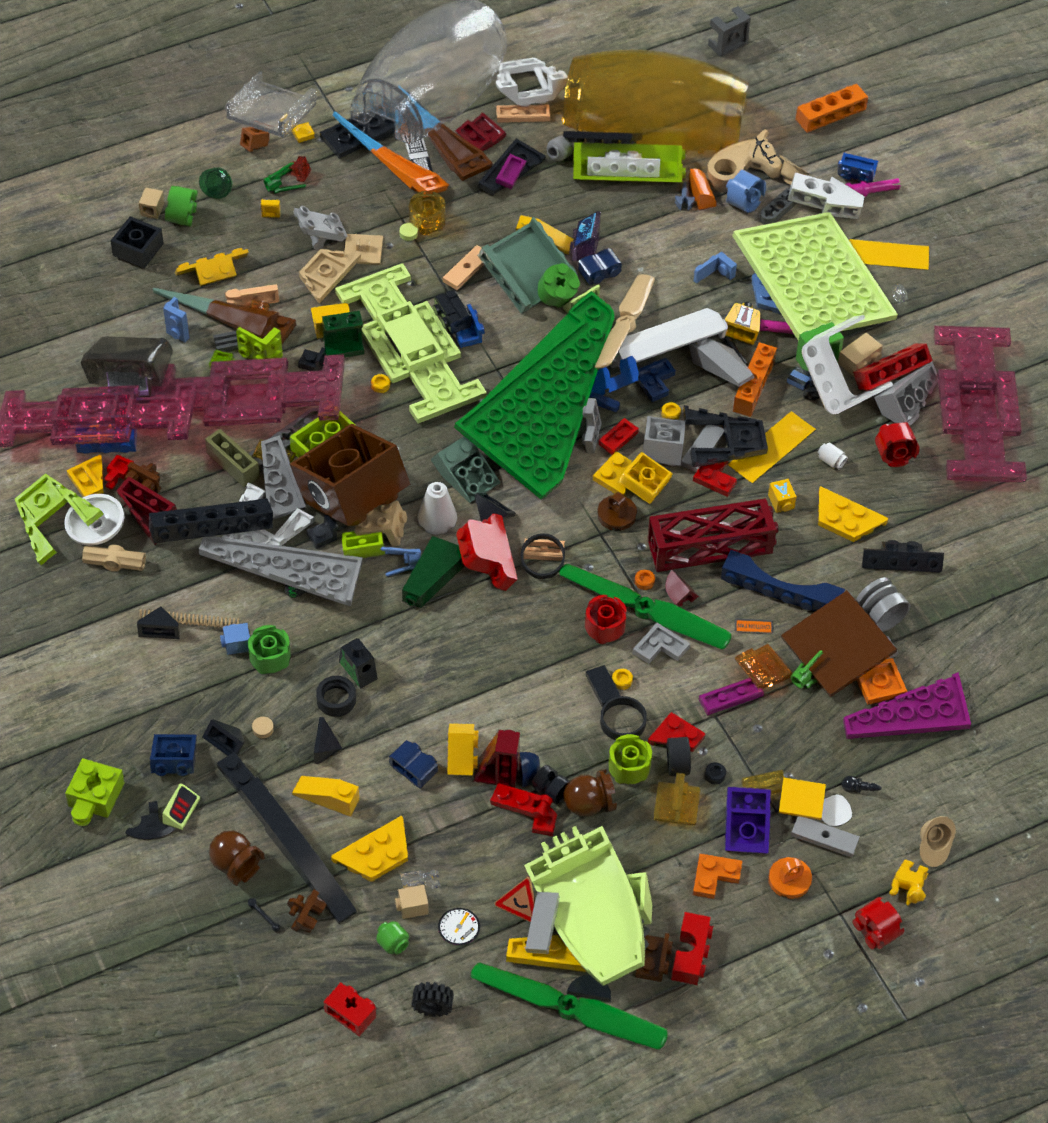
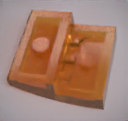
M769 644L755 651L751 648L735 657L736 662L758 689L789 679L792 674Z

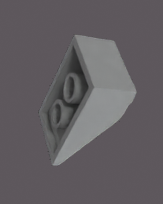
M647 416L643 453L657 463H664L667 466H680L685 421Z

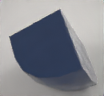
M530 752L519 753V773L522 788L531 785L534 776L540 770L539 756Z

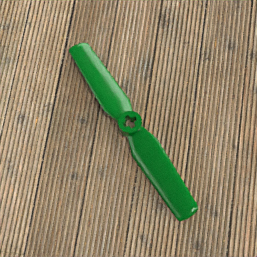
M565 564L559 571L560 576L600 595L619 598L625 606L634 608L635 615L641 619L650 618L665 628L721 650L725 649L730 643L731 632L672 603L656 599L653 602L649 597H641V595L630 588L571 564Z
M477 963L471 971L473 979L538 1006L557 1009L559 1016L563 1019L571 1020L575 1018L586 1027L657 1050L662 1049L668 1037L667 1029L599 1000L579 998L578 1000L575 996L564 995L549 985L483 963ZM571 1004L572 1008L568 1011L565 1010V1006Z

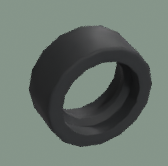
M343 676L325 678L319 683L316 690L317 705L324 714L332 717L348 714L356 704V689L353 682ZM331 689H342L349 695L348 699L344 702L332 704L324 699V694Z

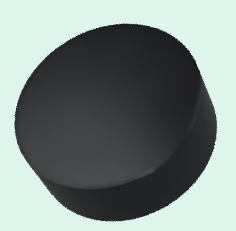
M717 762L710 763L705 769L706 780L711 784L722 783L726 778V768Z

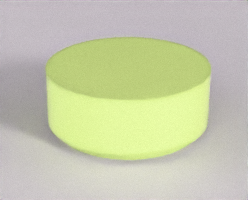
M405 223L400 227V237L403 240L412 241L417 238L418 228L415 224Z

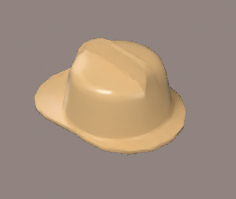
M780 155L784 160L781 175L785 183L791 185L795 173L810 176L808 172Z
M945 816L927 821L921 828L920 856L923 862L930 867L942 865L950 853L956 833L955 824L950 818Z

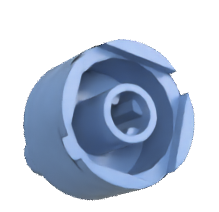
M740 170L734 179H730L727 182L726 202L745 212L751 213L760 205L761 201L759 199L761 195H765L766 182L745 170Z

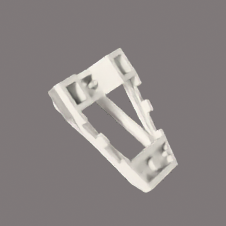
M528 58L500 63L496 86L500 92L514 103L527 107L533 103L545 104L548 101L554 100L569 82V77L562 70L557 72L553 66L546 67L545 62L536 58ZM535 71L542 89L518 92L517 84L512 80L510 74ZM543 72L547 74L548 84H547V81H546V79H545V77H544Z

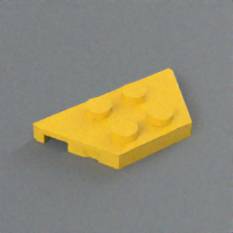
M820 486L818 492V526L855 542L863 535L874 532V528L880 525L885 526L888 523L887 517Z
M400 816L331 855L332 862L335 864L338 862L348 867L349 871L360 874L362 878L370 882L408 861L403 817Z

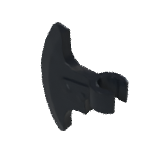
M153 801L149 802V815L141 816V823L137 827L127 828L125 833L138 839H156L170 834L176 827L162 824L159 821L158 803Z

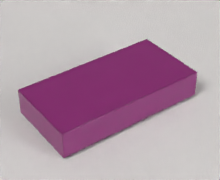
M510 154L495 183L512 190L526 164V160Z

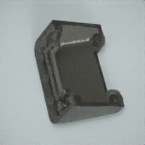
M106 336L101 337L83 355L81 366L89 384H99L100 377L105 378L107 372L138 373L140 379H145V377L151 379L152 386H162L173 349L171 344L164 338Z

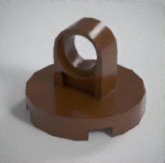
M616 492L599 503L597 509L598 521L609 530H613V528L620 529V531L626 530L635 523L637 515L636 505L631 499Z

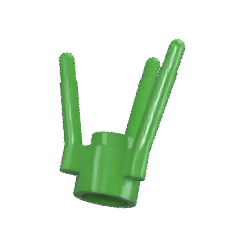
M822 650L805 667L800 663L798 668L791 674L790 678L795 686L798 688L805 686L808 689L817 683L815 679L811 680L812 673L809 668L823 654Z

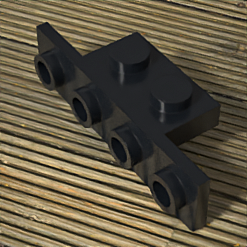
M888 540L887 542H882L881 549L863 548L862 568L941 573L944 553L924 552L922 544L915 541L899 543L896 540Z

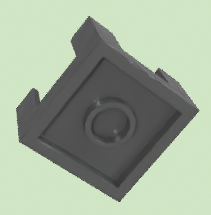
M739 6L732 9V12L739 18L727 24L719 17H714L710 21V26L718 33V43L709 39L708 46L720 57L748 44L751 17Z

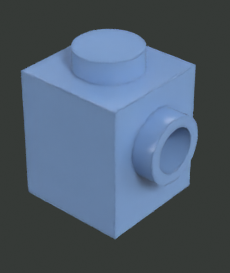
M248 623L224 626V635H220L222 648L226 647L227 655L249 652L248 639L250 635Z

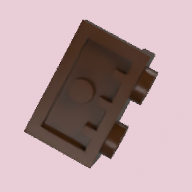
M665 933L664 938L644 936L649 945L645 949L644 966L636 970L635 978L662 982L663 974H668L670 962L665 961L666 954L671 955L673 942L669 941L670 933Z

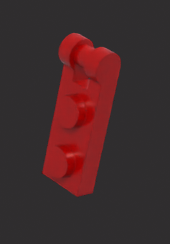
M498 783L490 799V803L493 806L541 820L545 818L547 814L546 809L553 802V799L548 795H538Z

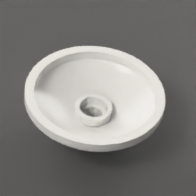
M92 494L82 498L104 513L89 527L72 506L70 507L65 517V529L73 541L82 545H99L109 541L120 531L124 523L125 515L121 504L117 499L106 494Z

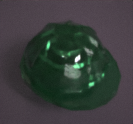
M214 167L203 171L200 175L199 186L207 196L221 199L231 192L233 182L230 174L225 169Z

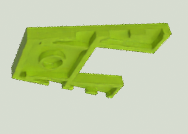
M46 473L15 498L19 513L25 523L26 532L30 537L32 549L35 551L36 560L40 565L44 564L57 552L38 529V526L69 502L88 527L104 514L99 508L82 499Z

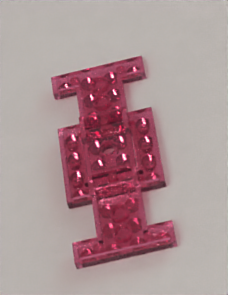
M177 384L175 396L139 398V385L63 388L61 395L57 397V401L25 402V390L6 391L0 410V447H13L16 434L52 432L50 437L51 445L129 442L132 429L168 428V440H187L197 394V384Z

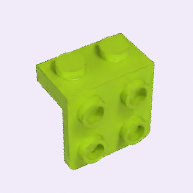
M241 327L236 330L238 351L242 357L248 358L258 366L268 370L282 359L280 330L274 327L263 339Z

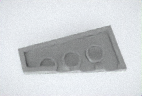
M280 435L261 441L266 498L273 510V520L292 514L297 508L300 510L306 509Z

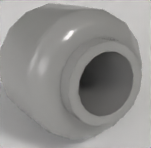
M563 135L557 136L547 144V153L554 161H562L572 155L573 144L569 142V138H564Z

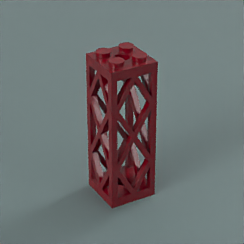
M764 498L650 516L647 542L656 572L723 562L726 561L730 550L750 557L773 554L774 545L777 544L776 533L779 532L777 522L773 520L772 506H769L767 499ZM733 512L746 515L732 523L723 522ZM713 514L707 518L701 517V515ZM683 520L695 523L682 531L672 529ZM720 533L719 535L702 537L704 535ZM742 539L750 541L739 551L728 548V546ZM691 547L700 549L690 558L678 556L679 553ZM714 553L723 554V555L710 556V555H712V554H714Z

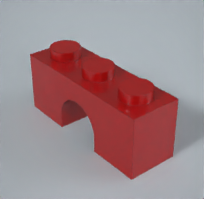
M689 912L684 913L679 941L689 943L694 949L689 952L677 950L671 980L698 986L699 977L704 978L706 965L702 964L703 958H708L710 945H706L707 938H712L714 926L710 925L711 917Z

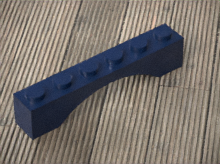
M730 550L722 567L721 580L727 583L742 586L747 590H753L767 597H773L816 612L845 592V589L829 583L796 585L780 581L762 571L750 556Z

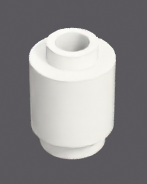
M830 442L824 443L818 450V458L833 469L837 468L840 470L848 459L845 452Z

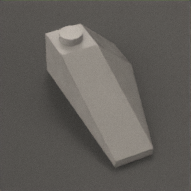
M710 338L689 344L693 364L737 386H741L754 378L753 373L734 349Z
M933 362L923 365L874 397L883 416L894 423L907 422L909 426L918 419V412L925 406L928 394L932 393L939 380V375Z

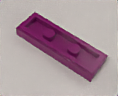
M753 676L699 695L698 700L708 716L762 697L764 691L756 677Z

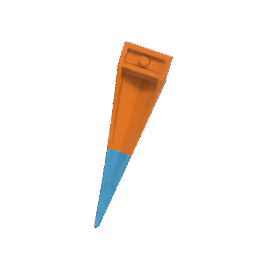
M334 111L333 116L410 189L424 197L447 190L449 184L438 174L384 147Z

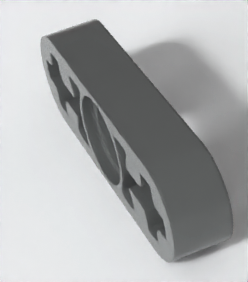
M786 188L761 210L760 222L767 225L777 222L797 204L796 202L787 201L790 188ZM780 204L783 205L784 208L779 209L776 208L775 205Z

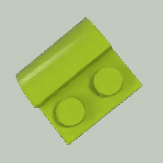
M355 531L342 533L344 556L362 557L364 559L386 555V551L381 550V547H385L382 532L357 536Z

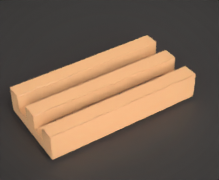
M539 539L531 542L526 547L523 559L562 561L563 555L560 549H555L559 548L557 544L550 540Z

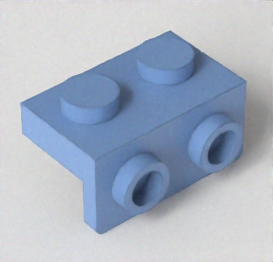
M173 297L163 308L166 333L174 339L186 342L189 339L187 314L179 309L178 298Z

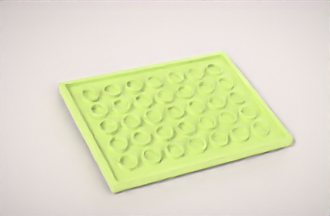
M830 212L734 231V240L798 341L799 334L805 331H810L830 322H833L836 326L854 316L864 315L865 319L842 331L896 320L897 312Z

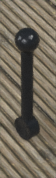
M251 898L248 900V906L254 908L272 926L273 931L277 932L280 930V925L274 923L257 905L256 899Z

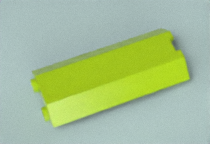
M574 142L573 179L682 182V178L685 179L686 168H683L682 160H685V149H682V145ZM611 150H618L620 153L637 151L641 153L642 158L660 159L659 177L588 175V157H605V153H609Z

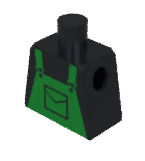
M359 638L350 641L340 648L339 663L360 689L378 679L374 657Z

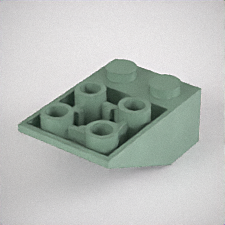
M465 436L437 453L431 459L441 476L469 503L475 500L476 493H486L501 483L478 448Z

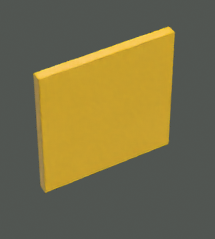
M783 778L779 813L821 820L826 784Z

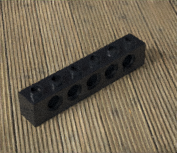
M267 498L149 513V531L154 544L273 528V510Z

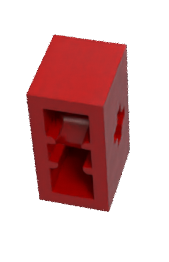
M341 982L323 1001L324 1012L359 1037L376 1018L375 1004L370 999H364L359 996L353 987L345 986Z

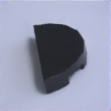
M591 975L577 977L570 983L567 990V995L611 1002V990L608 984L601 985Z

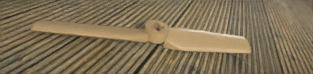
M639 274L619 306L620 318L616 320L615 326L608 335L595 365L596 369L605 368L612 364L627 334L636 329L635 320L644 309L655 281L654 277Z

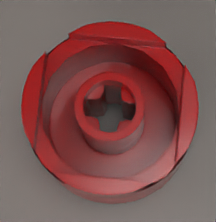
M907 422L890 425L884 424L879 428V433L875 438V445L882 461L890 467H901L908 464V460L912 457L915 459L920 450L915 435Z
M599 595L591 599L585 614V630L588 635L599 644L619 639L625 633L627 616L625 604L619 598H610L608 595Z
M877 897L856 911L855 919L852 920L854 927L862 932L865 936L866 944L872 950L875 948L882 949L904 934V928L900 929L899 925L902 922L901 917L891 903L880 901L883 899L882 897Z

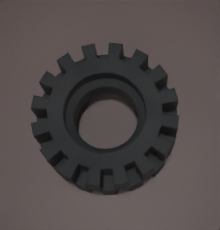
M423 982L419 983V985L414 987L411 1006L413 1010H418L417 1013H424L425 1016H428V1014H431L432 1017H436V1015L442 1017L443 1014L448 1015L452 1011L454 991L450 990L451 988L448 986L445 987L444 984L437 985V982H434V984L426 982V984Z

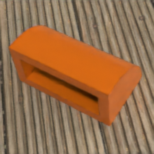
M690 169L689 187L693 197H695L698 209L716 207V199L705 173L699 169Z

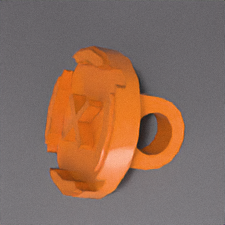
M786 857L779 859L772 865L768 881L771 889L777 895L785 896L788 899L802 897L810 889L812 873L805 862L797 858Z

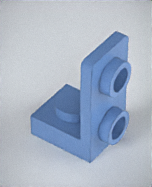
M720 252L716 256H712L704 264L696 267L694 270V282H700L716 270L731 280L736 275L737 264L723 252Z

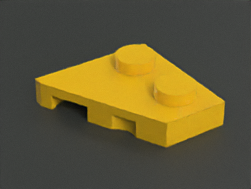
M616 451L593 475V481L614 494L619 492L625 496L626 488L619 483L623 472L632 463V460Z
M100 454L66 470L67 476L82 497L104 493L102 456Z

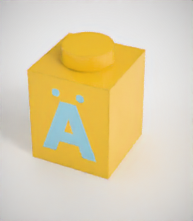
M789 479L770 483L768 496L775 512H787L795 509L797 496Z

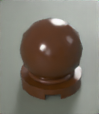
M607 769L597 771L596 777L579 775L566 785L564 801L570 812L579 817H590L597 814L602 807L607 813L617 809V803H612L611 794H615V789L610 774H606Z
M234 830L219 833L213 838L209 846L210 862L216 869L227 873V879L235 886H238L240 881L244 883L249 881L260 869L258 866L260 859L264 860L265 858L263 851L257 846H251L246 836Z

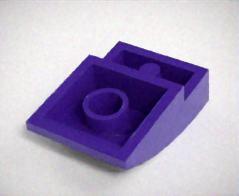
M727 787L725 851L768 854L770 789Z

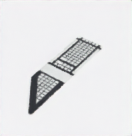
M421 129L402 131L410 161L433 172Z

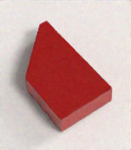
M547 807V814L544 819L534 818L532 833L553 836L557 820V813L553 808Z

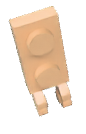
M277 284L242 289L240 291L232 289L225 293L227 302L244 306L280 302Z

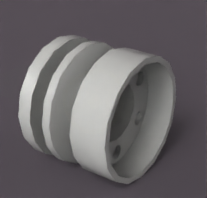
M885 577L871 582L856 598L858 604L882 632L900 623L909 612L911 606L907 599L901 593H898L897 588L889 578Z

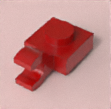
M116 455L107 466L108 474L105 477V481L108 482L105 487L114 489L118 479H124L128 473L129 463H134V461Z

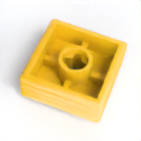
M641 452L623 472L619 483L638 495L642 500L651 504L667 485L673 473Z

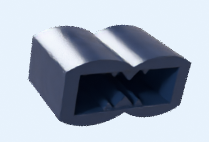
M611 248L601 250L595 255L586 256L578 261V270L588 285L598 284L605 278L616 277L621 273L622 263Z
M408 740L389 756L391 767L420 789L438 772L436 759L431 755L422 753L418 744L411 743Z

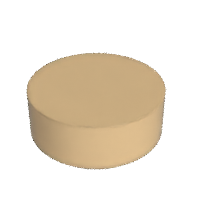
M268 717L255 719L252 724L254 735L258 738L271 736L274 731L272 720Z

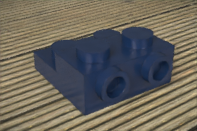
M154 734L150 756L151 773H155L158 776H164L166 773L178 774L179 776L194 774L197 734Z

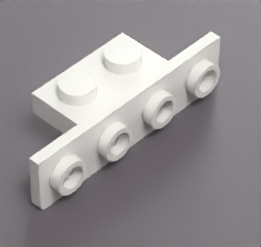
M611 150L609 153H605V157H588V175L659 177L660 159L642 158L641 153L637 151L620 153L618 150Z

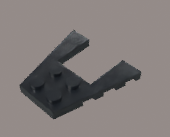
M684 405L685 425H723L727 448H691L690 455L693 467L767 454L768 446L762 420L743 416L733 418L728 417L727 413L720 412L718 415L708 413L707 409L699 408L698 411L689 409V406Z

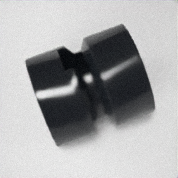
M545 765L534 776L531 786L539 793H545V795L550 796L553 799V803L558 804L564 799V790L570 781L563 775L558 776L556 770L549 765Z

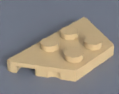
M320 249L299 271V277L315 300L321 303L359 262L361 254L355 252V255H345L344 251Z

